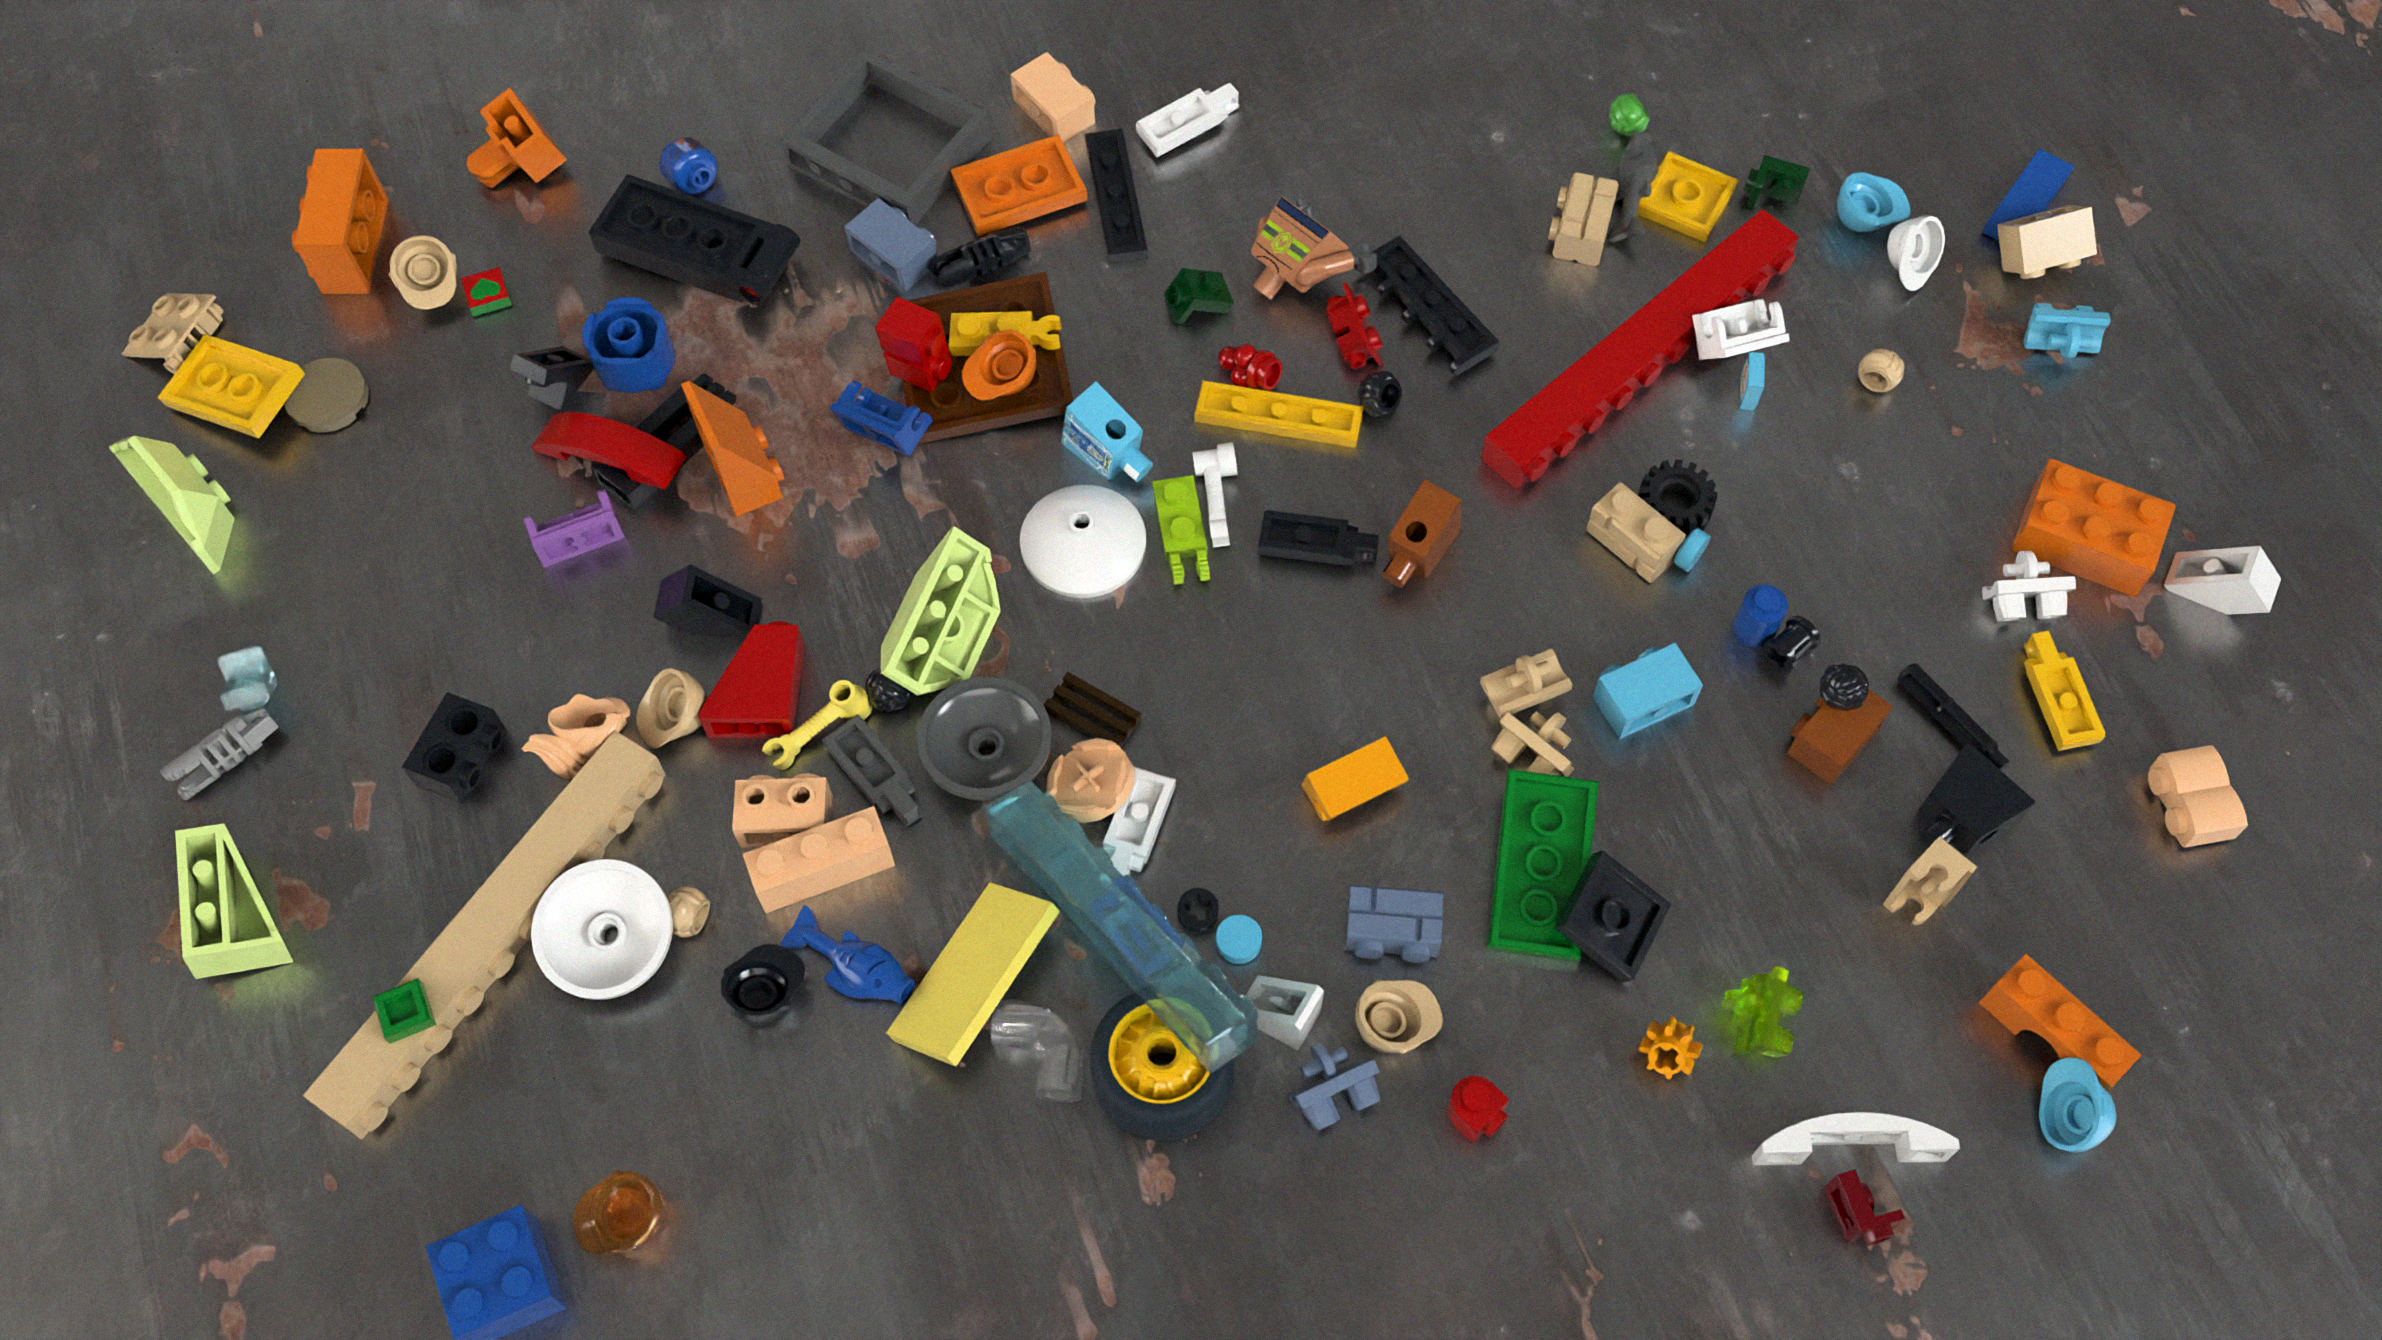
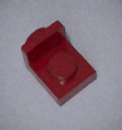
M1855 1169L1837 1174L1824 1187L1847 1243L1864 1239L1866 1245L1871 1246L1895 1237L1893 1229L1905 1220L1901 1209L1875 1217L1873 1213L1875 1208L1873 1195L1867 1184L1860 1182Z

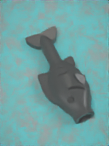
M1636 132L1630 136L1629 144L1623 153L1621 161L1610 178L1619 184L1615 202L1623 199L1621 218L1607 235V239L1611 243L1629 236L1645 233L1643 224L1637 219L1639 201L1641 198L1651 195L1650 184L1659 172L1656 167V154L1652 146L1653 138L1645 132Z

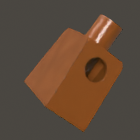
M1426 479L1423 480L1388 537L1390 561L1382 572V576L1388 582L1403 588L1412 574L1421 579H1426L1461 531L1462 500Z

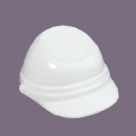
M1922 215L1909 219L1895 226L1889 234L1887 243L1889 260L1896 271L1899 272L1900 280L1904 287L1910 291H1916L1924 285L1938 266L1943 254L1945 234L1943 226L1937 217Z

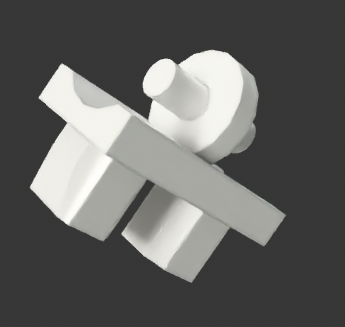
M2032 550L2020 551L2016 556L2014 564H2004L2003 566L2004 576H2016V580H2001L1994 582L1993 586L1982 587L1983 600H1993V607L1998 622L2026 618L2024 598L2035 597L2038 619L2059 618L2067 615V592L2076 589L2075 576L2038 578V575L2050 573L2049 562H2037V558Z

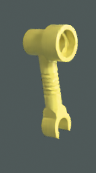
M847 680L837 681L830 689V702L790 734H784L780 738L768 740L764 744L762 752L767 756H771L775 751L783 748L782 757L777 759L773 766L779 771L789 768L794 762L795 756L800 752L801 747L839 716L845 721L850 720L857 714L863 720L868 718L872 712L873 704L868 700L866 691Z

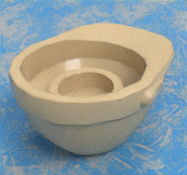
M425 235L414 236L402 241L394 248L390 258V271L388 275L399 289L402 297L411 306L426 310L437 308L446 304L454 296L457 287L456 255L451 253L447 246L435 237Z
M675 668L662 670L654 677L642 698L636 714V724L642 740L648 747L652 749L661 747L669 741L694 732L702 725L699 720L700 709L708 696L697 679L690 676L689 673Z
M1375 980L1372 985L1364 990L1357 1001L1355 1009V1022L1362 1040L1379 1052H1399L1405 1054L1434 1037L1442 1028V1012L1435 995L1424 984L1414 980Z

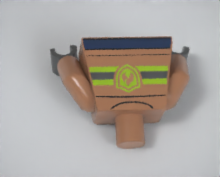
M1281 196L1271 214L1261 218L1258 223L1251 255L1267 267L1253 284V287L1270 300L1273 299L1285 281L1301 293L1307 292L1313 285L1333 275L1350 271L1353 268L1361 273L1372 272L1377 267V254L1375 252L1369 253V245L1363 241L1357 242L1353 246V253L1347 250L1349 247L1315 220L1312 203H1307L1303 206V201L1300 198L1294 197L1288 201Z

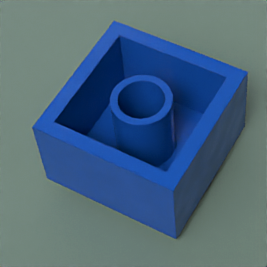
M522 1204L425 1246L453 1340H497L566 1309L538 1219Z

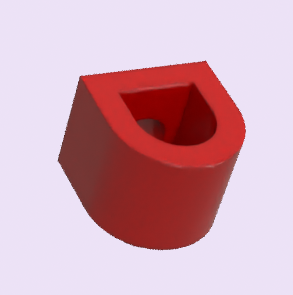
M1468 1076L1461 1079L1454 1086L1448 1103V1115L1453 1125L1474 1143L1483 1133L1490 1138L1506 1122L1509 1116L1504 1111L1510 1099L1488 1079L1481 1076Z

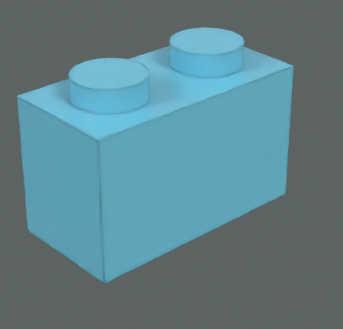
M1673 643L1662 649L1658 646L1652 647L1639 655L1636 661L1625 666L1615 664L1608 667L1599 675L1592 697L1617 737L1621 739L1695 705L1703 684L1676 643Z

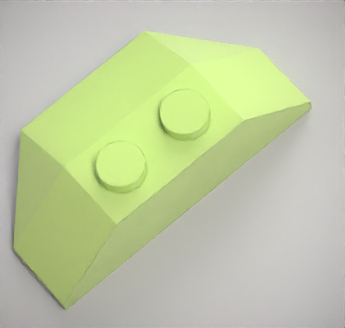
M135 435L110 445L111 451L211 573L215 574L221 570L235 519L224 505L231 499L215 479L207 484L203 477L209 473L196 456L192 453L185 457L175 444Z
M955 526L947 532L916 573L881 645V674L916 695L943 690L957 682L970 678L1001 611L996 581L990 565L992 559L989 548Z

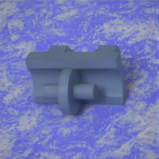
M1319 1042L1311 1046L1314 1061L1301 1066L1300 1070L1305 1080L1321 1074L1322 1078L1287 1094L1293 1108L1302 1109L1312 1127L1320 1130L1340 1120L1330 1096L1344 1089L1353 1109L1356 1111L1379 1102L1380 1096L1373 1075L1380 1072L1374 1059L1367 1061L1365 1058L1336 1071L1335 1066L1349 1060L1345 1049L1341 1047L1328 1053L1323 1044Z

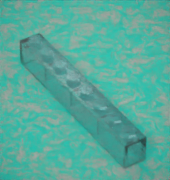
M1030 780L985 806L989 833L994 841L1210 1073L1257 1043L1258 1012L1251 1000L1243 994L1239 996L1228 985L1221 969L1213 963L1209 965L1198 954L1191 938L1185 933L1179 934L1169 924V920L1161 907L1155 903L1151 905L1141 895L1136 882L1129 875L1123 876L1113 866L1110 856L1102 847L1095 848L1086 838L1081 825L1075 819L1068 820L1050 793H1042Z

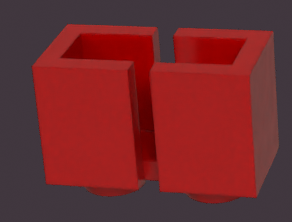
M896 297L875 326L881 348L885 350L883 354L890 375L932 393L939 381L944 380L949 375L953 362L940 316L935 312Z

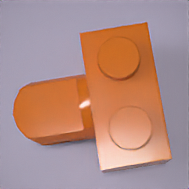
M510 87L479 110L489 124L484 129L491 139L468 156L467 167L484 186L495 187L520 167L538 183L567 161L534 113Z

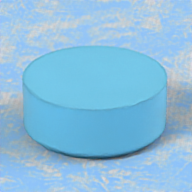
M1699 528L1693 529L1679 548L1674 558V564L1689 572L1703 554L1711 536Z
M1233 915L1223 920L1216 932V947L1219 954L1225 960L1234 964H1244L1252 961L1259 954L1262 947V931L1258 923L1245 915Z

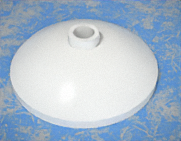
M1073 485L1048 494L1032 507L1021 528L1020 550L1028 572L1043 587L1067 597L1090 598L1110 593L1133 577L1145 556L1146 529L1138 510L1121 494L1096 485ZM1081 523L1088 524L1086 528L1082 529L1075 527Z
M611 859L585 862L559 876L541 897L536 907L531 927L533 952L539 967L546 977L567 993L592 1000L616 998L632 992L643 985L661 966L672 939V911L667 896L660 885L649 874L635 865ZM612 927H617L618 935L616 939L612 942H606V931Z

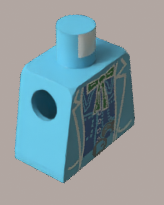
M1096 381L1066 407L1061 443L1104 478L1111 480L1124 470L1138 482L1147 475L1153 466V462L1139 451L1143 435L1142 428Z

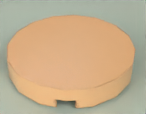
M1094 738L1080 741L1071 746L1073 750L1067 753L1065 757L1061 754L1053 762L1047 775L1046 792L1057 812L1070 821L1088 823L1099 821L1111 815L1128 799L1134 786L1135 769L1126 752L1111 740Z

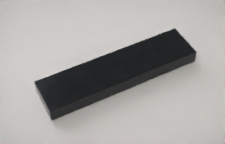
M1123 128L1085 133V144L1109 264L1148 258V249Z

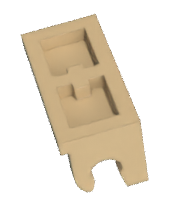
M1939 836L1907 870L1882 905L1893 913L1903 907L1906 900H1916L1921 905V912L1914 916L1912 924H1922L1940 905L1944 908L1948 905L1978 867Z

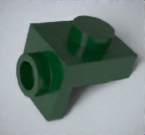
M1182 268L1164 293L1173 320L1178 324H1184L1193 310L1226 314L1234 304L1221 272Z

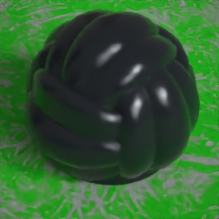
M1380 371L1368 375L1359 385L1358 397L1360 405L1373 417H1379L1394 411L1402 398V389L1399 381L1389 371Z
M1844 663L1831 665L1825 670L1824 675L1820 679L1819 693L1825 704L1832 709L1843 711L1855 710L1860 708L1868 697L1869 681L1865 673L1857 666Z
M881 668L873 670L866 679L865 691L868 695V700L879 711L892 712L893 710H900L907 706L913 698V692L881 674Z

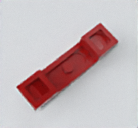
M564 412L553 415L531 446L535 452L567 461L570 455H575L625 470L632 481L663 490L666 489L686 459L682 451L646 432L608 418L577 412Z

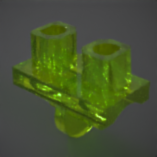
M1775 966L1772 968L1771 973L1754 974L1751 980L1742 979L1739 990L1724 992L1722 1005L1729 1011L1734 1012L1731 1024L1739 1027L1734 1053L1745 1058L1759 1053L1779 1058L1791 1052L1794 1035L1791 1031L1778 1026L1777 1023L1779 1014L1786 1018L1797 1014L1801 1008L1804 993L1787 982L1788 970Z

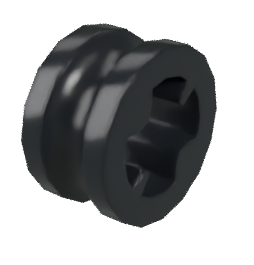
M1192 888L1184 892L1179 899L1177 910L1178 920L1182 927L1188 931L1199 933L1209 930L1216 923L1219 905L1213 893L1203 888ZM1198 901L1201 907H1210L1211 911L1206 910L1204 920H1198L1195 914L1187 915L1185 910L1190 911L1191 902Z

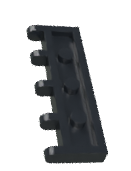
M1400 235L1372 251L1377 254V267L1374 272L1383 280L1378 286L1377 292L1382 297H1387L1392 293L1398 296L1408 307L1402 313L1401 318L1407 324H1411L1419 319L1433 334L1426 342L1431 351L1444 346L1456 359L1449 366V370L1455 376L1498 351L1499 340Z

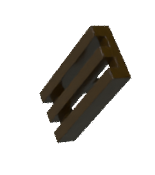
M1068 671L1063 677L1061 686L1057 685L1054 689L1053 697L1051 699L1048 698L1043 704L1047 713L1092 739L1111 740L1119 745L1120 748L1123 747L1142 720L1139 711ZM1072 690V691H1074L1075 693H1077V694L1083 696L1084 698L1090 700L1091 702L1097 704L1098 706L1104 708L1105 710H1107V711L1113 713L1114 715L1120 717L1121 719L1127 721V723H1125V722L1119 720L1118 718L1112 716L1111 714H1109V713L1105 712L1104 710H1102V709L1096 707L1095 705L1089 703L1088 701L1082 699L1081 697L1075 695L1074 693H1072V692H1070V691ZM1065 701L1092 719L1100 721L1119 732L1118 736L1112 735L1060 704Z

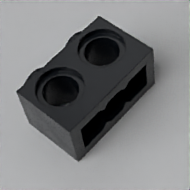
M447 692L402 765V769L415 786L463 803L469 791L474 790L479 784L482 777V769L491 753H495L500 748L506 728L494 709ZM476 726L472 732L463 735L468 728ZM454 763L451 769L440 773L446 765Z

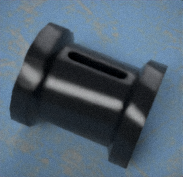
M1794 615L1786 621V629L1775 639H1768L1762 647L1763 655L1767 661L1784 673H1790L1797 665V660L1808 649L1813 650L1821 643V636L1816 627L1810 621L1798 615Z

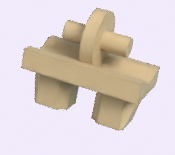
M1553 649L1532 657L1528 655L1521 656L1516 659L1515 664L1481 677L1480 681L1500 719L1507 712L1513 715L1521 710L1568 692L1573 686L1570 678L1561 669Z
M1536 711L1529 719V723L1540 730L1538 734H1535L1509 712L1502 718L1500 724L1503 730L1499 733L1491 749L1508 764L1512 765L1524 749L1527 748L1537 756L1535 761L1526 770L1527 772L1569 777L1574 771V767L1571 766L1572 762L1549 745L1553 741L1564 749L1572 740L1560 730L1566 721L1562 714L1557 712L1547 720Z

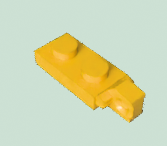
M2049 630L2031 634L2029 640L2024 643L2028 657L2026 662H2024L2026 674L2057 750L2062 751L2100 743L2106 737V733L2074 657L2068 658L2065 652L2058 653Z

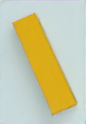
M1202 380L1194 413V422L1356 448L1363 406Z

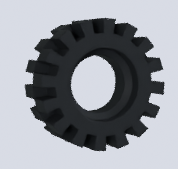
M1675 459L1673 467H1670L1669 461L1666 460L1661 462L1659 469L1654 465L1649 469L1648 475L1645 474L1638 496L1684 534L1689 535L1693 529L1697 528L1704 531L1716 506L1717 492H1714L1716 486L1714 480L1706 482L1709 473L1704 469L1696 473L1697 464L1690 462L1689 467L1684 468L1682 467L1683 460ZM1670 491L1681 493L1691 501L1692 506L1685 510L1670 508L1662 502L1660 495Z

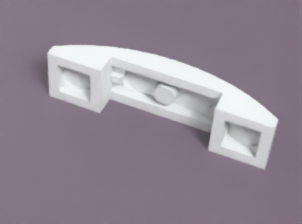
M1870 1112L1837 1113L1808 1119L1774 1134L1754 1152L1752 1162L1753 1165L1802 1164L1813 1152L1812 1145L1895 1144L1898 1163L1946 1162L1960 1149L1959 1139L1945 1131L1910 1118Z

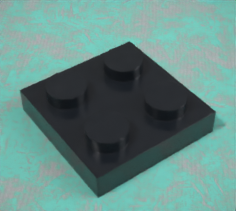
M1599 851L1592 854L1554 929L1622 982L1633 981L1671 903L1605 851Z

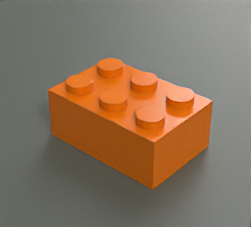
M315 149L312 165H309L306 171L308 184L305 197H301L299 202L300 219L298 228L292 232L293 249L296 253H299L306 265L309 277L314 279L322 294H370L389 199L364 149Z
M2050 458L2033 485L2010 550L2016 553L2032 550L2037 561L2049 562L2050 566L2136 597L2155 572L2176 504Z

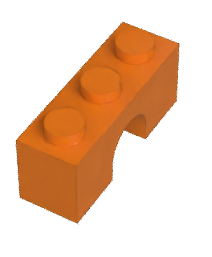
M2027 954L1978 1002L2015 1036L2021 1030L2035 1032L2052 1045L2059 1059L2074 1057L2088 1062L2096 1073L2098 1082L2107 1091L2142 1056Z

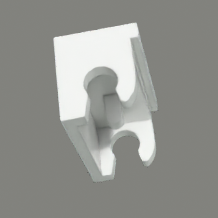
M1756 299L1692 315L1699 360L1726 358L1790 341L1789 333L1785 331L1780 304L1777 301L1769 303L1770 321L1766 315L1767 309L1764 299Z

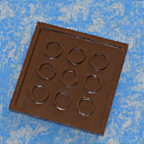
M1046 272L907 300L939 314L948 346L951 313L1032 311L1034 321H1038L1047 315H1055ZM1052 330L1047 334H1059V331ZM1039 344L1032 345L1036 351V370L1033 380L1025 389L1013 395L999 396L990 400H979L971 396L962 381V370L970 356H951L953 362L949 375L944 380L939 381L932 393L902 380L907 407L911 405L919 407L920 413L925 412L933 419L918 444L1066 414V407L1073 402V396L1062 344L1061 348L1055 350L1044 349Z

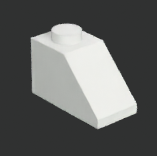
M2261 546L2176 552L2164 586L2167 591L2226 615L2269 613L2281 577Z

